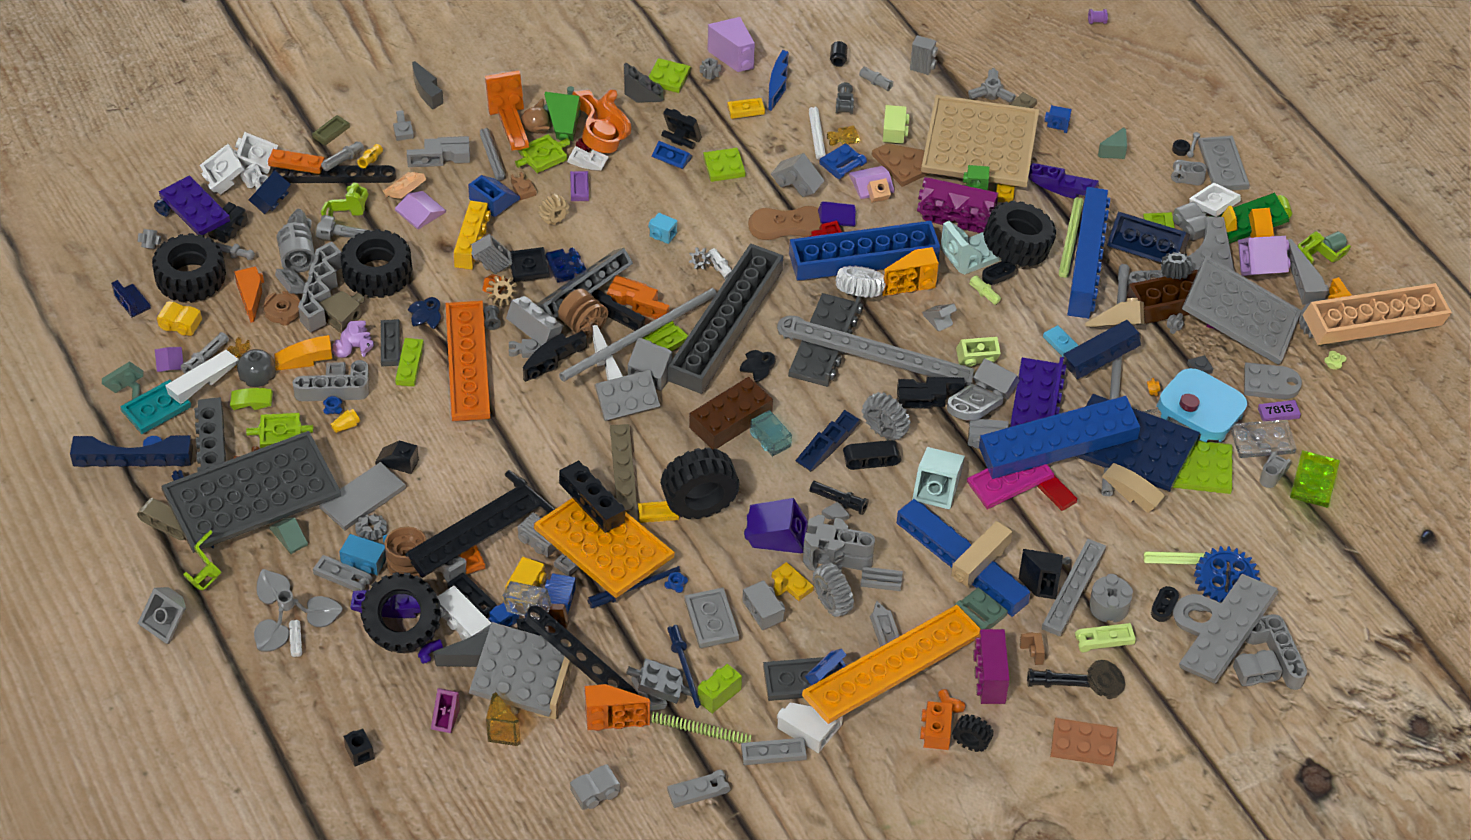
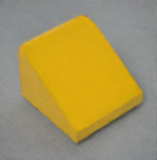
M1230 205L1221 216L1224 217L1227 232L1237 230V219L1233 207Z

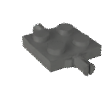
M646 658L640 670L628 666L626 675L638 679V691L677 704L681 693L692 697L690 688L684 686L682 681L684 671Z

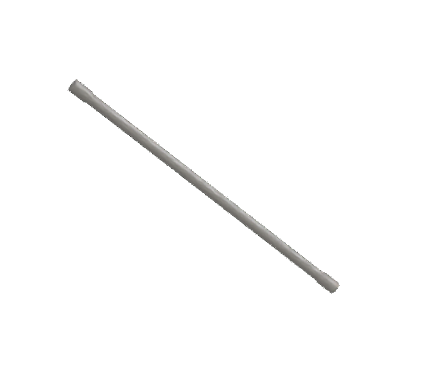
M1126 264L1120 265L1118 270L1117 304L1126 302L1130 267ZM1122 356L1112 361L1109 400L1119 398ZM1103 478L1101 494L1103 496H1112L1113 487Z

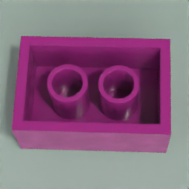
M980 629L979 637L975 638V649L973 650V661L977 663V666H975V679H978L976 695L980 696L981 704H1005L1010 681L1005 629Z

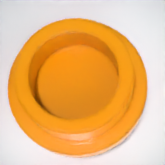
M1154 378L1147 381L1150 396H1158L1157 392H1161L1159 381H1155Z

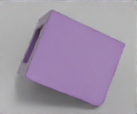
M182 347L155 349L157 372L182 370Z

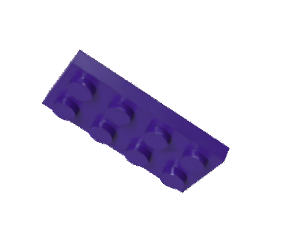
M190 175L159 191V196L197 235H205L230 221V216Z

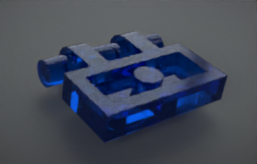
M573 247L568 250L569 253H565L563 249L546 253L547 262L557 283L571 280L575 277L574 273L580 274L586 270L584 263H581L579 252Z

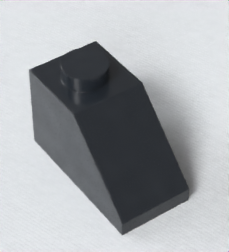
M400 440L382 448L375 464L377 465L381 462L387 468L412 474L419 461L418 446Z

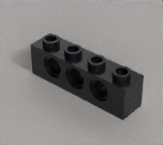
M578 460L559 470V484L605 533L625 523V507L614 498L610 491L604 488L598 478H595L590 473L587 466H584Z

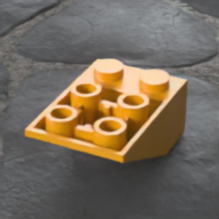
M933 247L914 250L885 268L883 278L885 288L882 296L936 288L939 263Z

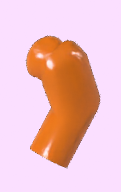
M943 689L938 692L941 703H952V712L958 713L965 710V703L959 699L950 698L948 690Z

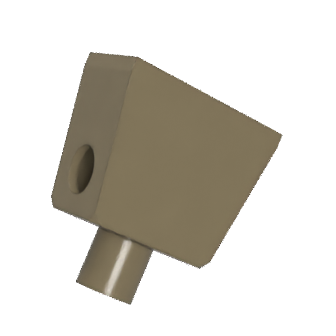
M341 291L319 302V304L324 309L326 322L342 333L350 321H358L361 318L360 304L364 302V298L360 293H356L351 297L344 291Z

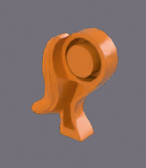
M590 90L573 91L572 95L580 96V110L588 115L582 134L584 143L597 152H615L619 147L621 139H625L631 134L629 119L614 104L618 95L617 91L609 90L599 100L594 98Z

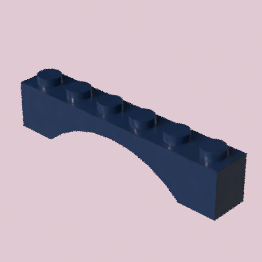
M191 435L169 436L155 444L134 448L108 445L93 436H73L70 457L73 467L191 466L193 444Z

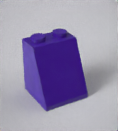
M794 498L752 504L747 514V527L744 530V536L752 548L801 554L804 552V538L807 533L808 520Z

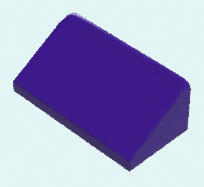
M821 202L818 209L820 223L824 224L837 220L839 225L855 227V205Z

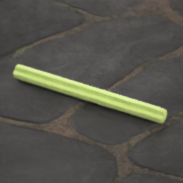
M1076 197L1073 202L1058 274L1060 277L1067 278L1069 275L1084 202L1082 198Z

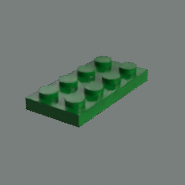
M1275 192L1233 207L1237 219V230L1227 232L1229 244L1250 236L1252 229L1249 214L1252 209L1270 208L1273 228L1289 222V216Z

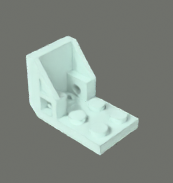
M948 221L943 223L940 249L958 272L965 275L1001 261L1000 257L993 255V251L987 248V244L984 241V232L968 238L964 230Z

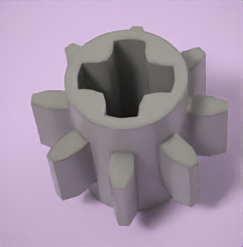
M707 58L705 61H702L700 73H703V77L714 79L719 76L721 65L718 64V60Z
M143 229V233H138L137 242H142L141 247L155 249L156 244L159 245L161 242V236L157 235V230Z
M697 247L695 248L696 253H689L692 256V260L689 263L695 264L694 269H697L700 265L702 269H705V264H711L708 259L712 254L706 253L707 248H703L700 251ZM702 254L704 261L698 262L697 256Z

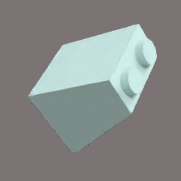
M927 447L918 467L912 500L915 499L920 503L950 510L962 473L965 456Z

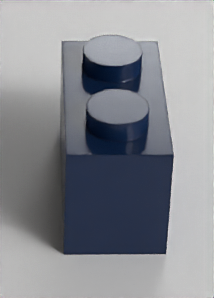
M274 170L249 198V201L262 213L266 214L269 209L273 211L279 205L277 202L279 198L283 200L289 193L287 189L291 184Z

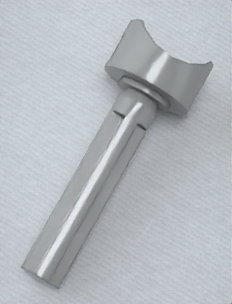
M323 215L321 216V222L317 224L316 237L331 241L334 234L355 238L356 234H362L366 229L336 225L335 217Z

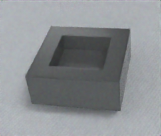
M1205 355L1189 359L1187 362L1189 368L1212 374L1213 368Z

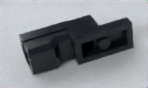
M926 377V383H918L914 379H898L897 402L902 404L903 408L945 407L946 395L953 396L964 389L965 379L963 377Z

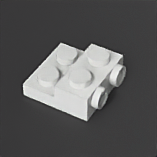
M244 132L242 138L238 137L235 148H238V150H234L244 169L252 163H257L260 171L268 174L271 167L268 166V159L272 150L277 149L278 145Z
M229 144L225 145L200 165L203 170L202 176L206 181L210 182L208 184L209 188L214 193L218 192L220 195L233 186L232 179L245 170Z
M1212 183L1189 198V203H1196L1203 214L1209 213L1215 217L1223 213L1228 206L1231 205L1232 207L1241 201L1240 194L1216 183Z

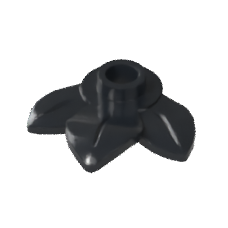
M749 351L745 354L747 359L742 362L740 372H753L754 381H761L769 375L770 369L775 365L776 358L771 352Z

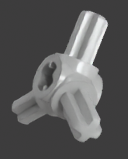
M995 68L988 71V78L985 80V83L981 84V87L968 91L970 99L984 96L989 100H995L1000 97L1012 103L1016 97L1015 94L1003 89L1004 86L1001 84L1000 79H998V71Z

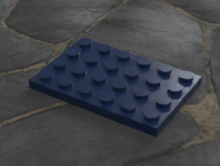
M1092 394L1086 406L1108 401L1109 399ZM1132 408L1140 425L1138 439L1075 456L1104 468H1109L1115 463L1138 474L1152 485L1170 492L1192 452L1200 432Z

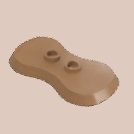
M804 206L788 211L761 208L750 215L748 220L749 230L754 237L762 240H773L787 235L809 237L812 231L820 230L819 227L822 223H820L818 214L819 208Z

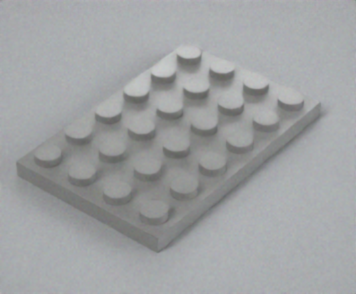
M1207 255L1200 265L1182 307L1186 312L1278 365L1284 357L1301 313L1300 309Z

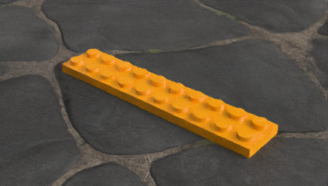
M955 605L804 689L802 696L829 724L975 641V638L979 637L980 628L958 605Z

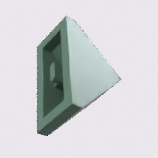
M1124 127L1100 143L1098 157L1125 159L1127 135Z
M286 517L269 527L290 554L308 545L295 518Z

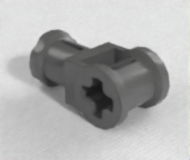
M844 82L838 85L839 93H837L836 113L850 112V114H853V86L850 83Z

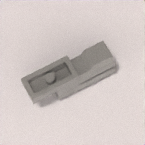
M469 136L424 139L425 149L407 150L408 167L443 166V161L450 160L454 163H470Z

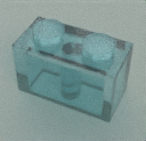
M770 410L751 419L750 434L761 443L762 448L768 451L772 457L791 447L792 434Z

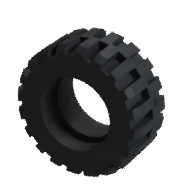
M1010 201L1009 203L1003 202L992 210L983 235L985 244H987V248L990 251H993V255L1000 257L1004 262H1010L1014 266L1025 267L1028 265L1031 267L1042 263L1048 257L1056 238V228L1054 222L1040 208L1037 209L1034 205H1028L1021 201L1019 203Z
M375 229V231L366 230L362 234L358 233L355 235V238H350L342 248L340 258L344 282L353 292L357 291L362 296L367 295L368 298H373L374 296L384 298L385 295L391 296L395 291L399 292L402 290L403 286L405 287L412 276L410 247L402 237L400 238L396 233L392 234L389 230L381 231L380 229ZM374 260H383L389 262L379 267H370L365 265L366 263Z
M188 233V235L184 236L180 234L176 238L171 237L168 239V242L164 241L154 253L152 267L156 285L163 295L168 296L174 301L177 299L179 302L185 303V301L193 303L195 300H205L207 296L211 297L214 295L215 291H218L222 287L221 284L225 281L226 269L223 252L214 240L209 237L205 238L204 235L198 234L197 236L194 233ZM186 265L201 266L192 271H178L179 268Z
M697 448L691 452H684L682 456H677L673 462L667 465V469H664L660 482L670 510L686 519L710 517L711 514H717L721 512V509H726L730 502L735 500L740 485L731 458L726 453L715 448L713 450L711 448Z
M399 572L392 573L391 576L385 575L381 577L380 581H375L371 585L372 588L366 591L364 595L365 600L361 603V620L369 637L380 647L397 653L413 652L418 647L422 648L429 639L432 640L435 636L434 633L440 626L441 605L432 587L422 578L413 576L411 573L399 574ZM397 594L412 596L420 606L419 621L413 628L404 632L389 629L382 618L384 604L389 598Z

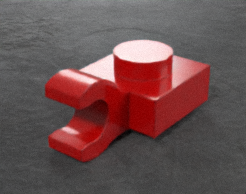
M836 220L821 224L820 230L812 231L811 236L842 233Z

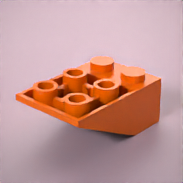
M607 684L585 686L587 730L599 731L609 728L621 729L623 727L650 725L649 698Z

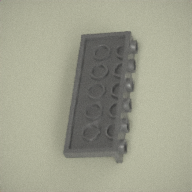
M822 293L810 323L852 334V327H856L858 322L857 315H861L864 304L861 303V296H857L856 301H851ZM802 340L789 369L788 377L828 387L830 381L835 379L836 367L840 366L841 354H845V352Z

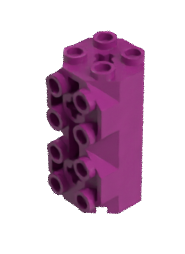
M924 177L922 185L924 189H920L918 199L921 202L919 201L917 212L923 215L922 218L925 221H932V223L943 225L945 222L955 220L958 223L957 226L963 230L982 233L992 210L997 206L999 193Z

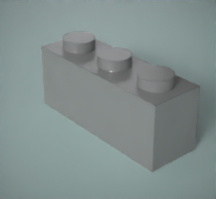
M523 296L511 301L506 319L541 346L561 334L563 325L547 314L541 307L534 304L529 298Z

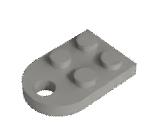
M1245 362V396L1285 400L1294 398L1300 392L1302 380L1293 369L1284 366ZM1287 382H1293L1296 385L1292 386L1289 385Z
M970 384L948 399L947 411L959 419L977 420L1002 405L1004 397L977 385Z

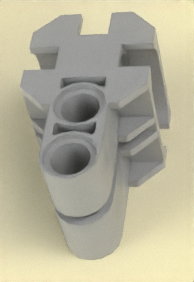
M817 515L809 519L808 533L805 534L803 563L809 570L815 571L818 563H833L841 570L842 567L863 571V567H872L875 538L871 533L848 529V525L840 518H835L833 525L824 524L825 516Z

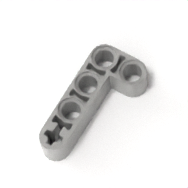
M363 360L353 362L350 375L298 376L292 382L294 396L298 401H324L331 396L341 400L365 399L369 395L368 364Z
M1276 614L1262 616L1245 641L1252 645L1267 643L1269 649L1274 651L1283 670L1281 675L1287 687L1293 690L1301 689L1306 678L1307 669L1283 618Z

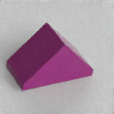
M441 688L437 689L431 730L452 733L460 711L459 692Z

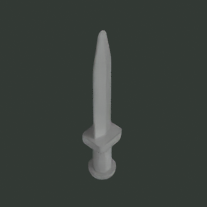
M217 243L222 252L230 253L231 258L241 256L247 258V260H252L255 256L253 250L240 249L239 244H234L232 247Z

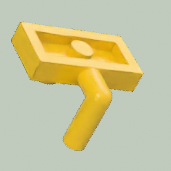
M787 562L772 572L771 577L774 579L775 596H780L788 591L795 599L800 601L814 589V586Z

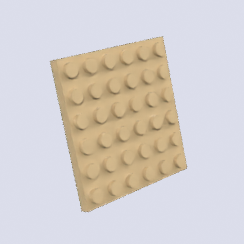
M936 95L921 172L963 178L964 172L968 170V165L990 167L989 182L1027 187L1039 109Z

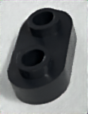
M1001 261L986 267L982 272V280L986 284L995 285L1012 278L1015 275L1016 265H1011L1007 261Z
M1165 586L1160 589L1151 608V616L1156 621L1165 622L1170 619L1179 598V593L1175 588Z

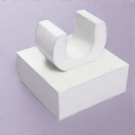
M252 163L240 173V177L245 182L247 188L255 186L252 182L253 177L262 175L257 163Z

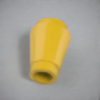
M352 408L351 410L347 409L330 425L333 431L338 433L357 426L360 419Z

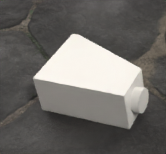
M789 703L777 715V728L794 739L804 738L805 746L817 753L834 736L843 722V716L828 724L812 706Z

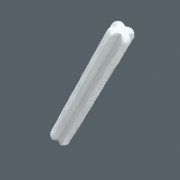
M810 107L809 117L816 159L820 160L826 153L819 110L817 107Z

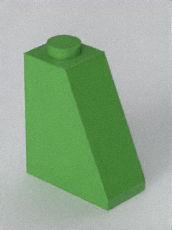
M545 92V100L556 139L562 141L568 138L569 141H574L581 106L580 96Z

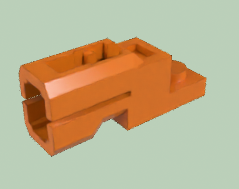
M616 275L613 283L608 288L607 295H610L613 301L621 305H631L632 311L643 316L657 319L669 312V305L658 302V290L648 287L644 283Z

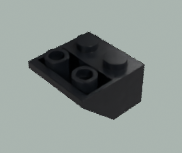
M1023 549L1018 579L1035 596L1056 600L1063 555Z

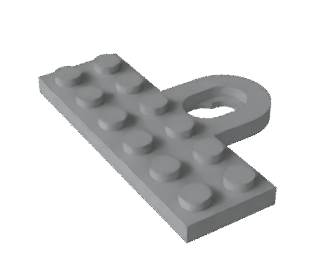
M1241 574L1222 603L1199 594H1191L1181 598L1173 609L1175 622L1182 630L1198 637L1180 661V668L1216 684L1277 596L1278 589ZM1196 610L1199 612L1208 611L1212 614V617L1207 622L1199 623L1193 621L1188 615L1191 611Z

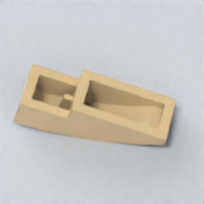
M1115 463L1102 475L1127 501L1131 503L1134 500L1147 513L1153 510L1165 496L1146 479Z

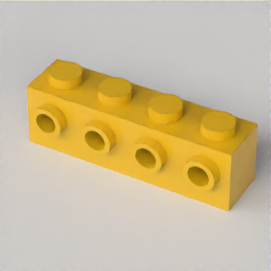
M469 202L453 252L455 268L473 270L475 259L471 254V244L483 238V234H486L487 221H490L491 211H488V203Z

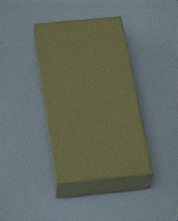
M336 115L313 132L312 137L326 146L350 128V123Z

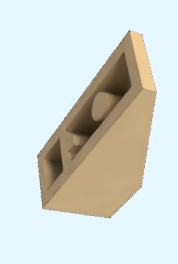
M1127 298V302H1120L1086 322L1085 327L1116 326L1125 320H1128L1132 325H1144V302L1138 301V298Z

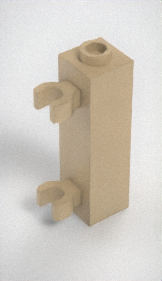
M996 521L953 563L951 576L957 582H961L969 588L974 583V579L995 558L998 559L1003 554V550L1011 543L1013 531Z

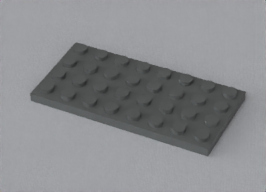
M309 431L161 486L193 553L196 552L194 545L209 530L213 533L199 546L201 550L341 497V491Z

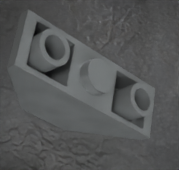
M628 63L624 64V93L636 103L662 102L664 100L661 85L650 80L647 75L640 73L634 66Z

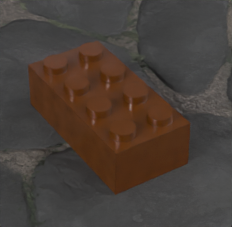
M1198 270L1191 271L1187 278H1181V280H1173L1171 277L1166 278L1164 276L1130 283L1127 298H1138V301L1144 302V324L1166 320L1173 314L1190 315L1182 307Z
M747 377L690 412L689 428L712 450L714 448L718 449L770 416L773 411V399L750 377Z

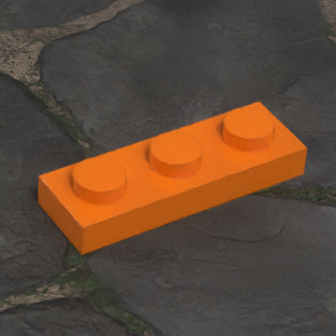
M273 149L268 159V166L320 174L323 168L321 163H323L325 157Z

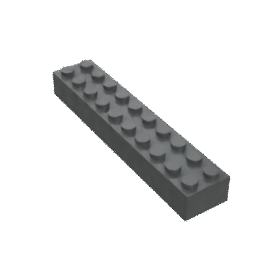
M751 243L749 244L669 364V382L700 394L704 392L783 271V255Z

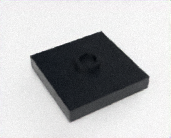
M544 247L510 251L512 259L510 269L513 282L550 278Z

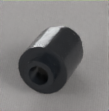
M837 41L831 45L830 61L836 67L843 66L847 61L848 46L846 43Z

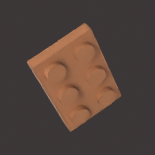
M1055 718L1050 757L1113 767L1117 727Z

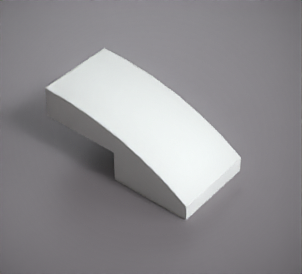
M575 146L567 162L585 169L602 170L608 160V156L595 150L589 153Z

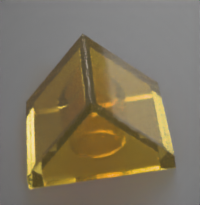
M496 692L493 693L486 717L488 742L518 746L521 744L519 720Z

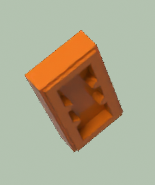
M477 545L458 556L466 561V574L485 569V563Z

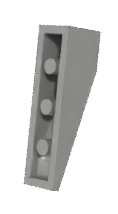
M1288 239L1289 250H1287V256L1290 259V269L1302 305L1309 304L1312 300H1325V297L1328 295V286L1325 285L1323 277L1293 240Z

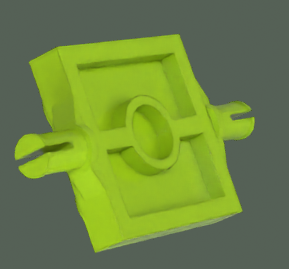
M547 134L529 142V148L518 150L523 158L515 161L517 168L528 164L536 173H539L567 160V154L562 148L570 145V141L566 138L557 142Z
M300 413L262 414L257 428H246L247 436H259L260 449L307 431L313 433V425H301Z

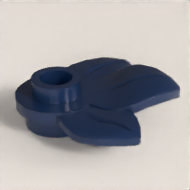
M429 297L424 301H416L410 305L408 311L413 313L411 318L413 327L425 322L432 329L438 326L441 321V314L439 312L441 304L437 298Z

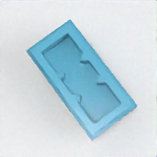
M1058 325L1043 334V338L1062 357H1064L1063 354L1079 346Z

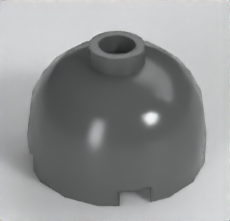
M249 350L238 361L237 371L241 382H246V385L250 387L264 386L268 384L271 378L274 379L276 375L274 360L264 350Z

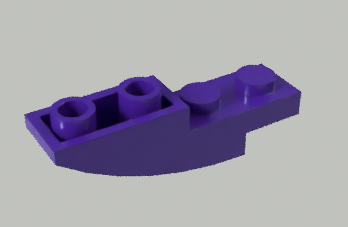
M1032 163L1030 166L1028 178L1051 192L1075 199L1079 195L1085 196L1087 187H1099L1098 180L1067 175L1063 168Z
M367 590L353 591L351 610L362 613L361 603L365 600L364 595ZM407 594L392 596L386 601L382 609V617L416 618V613H420V606L417 600Z

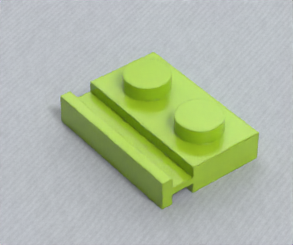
M671 321L646 335L643 339L673 351L683 345L688 335Z

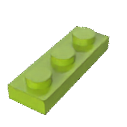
M404 339L395 379L396 385L415 387L424 346L423 339Z

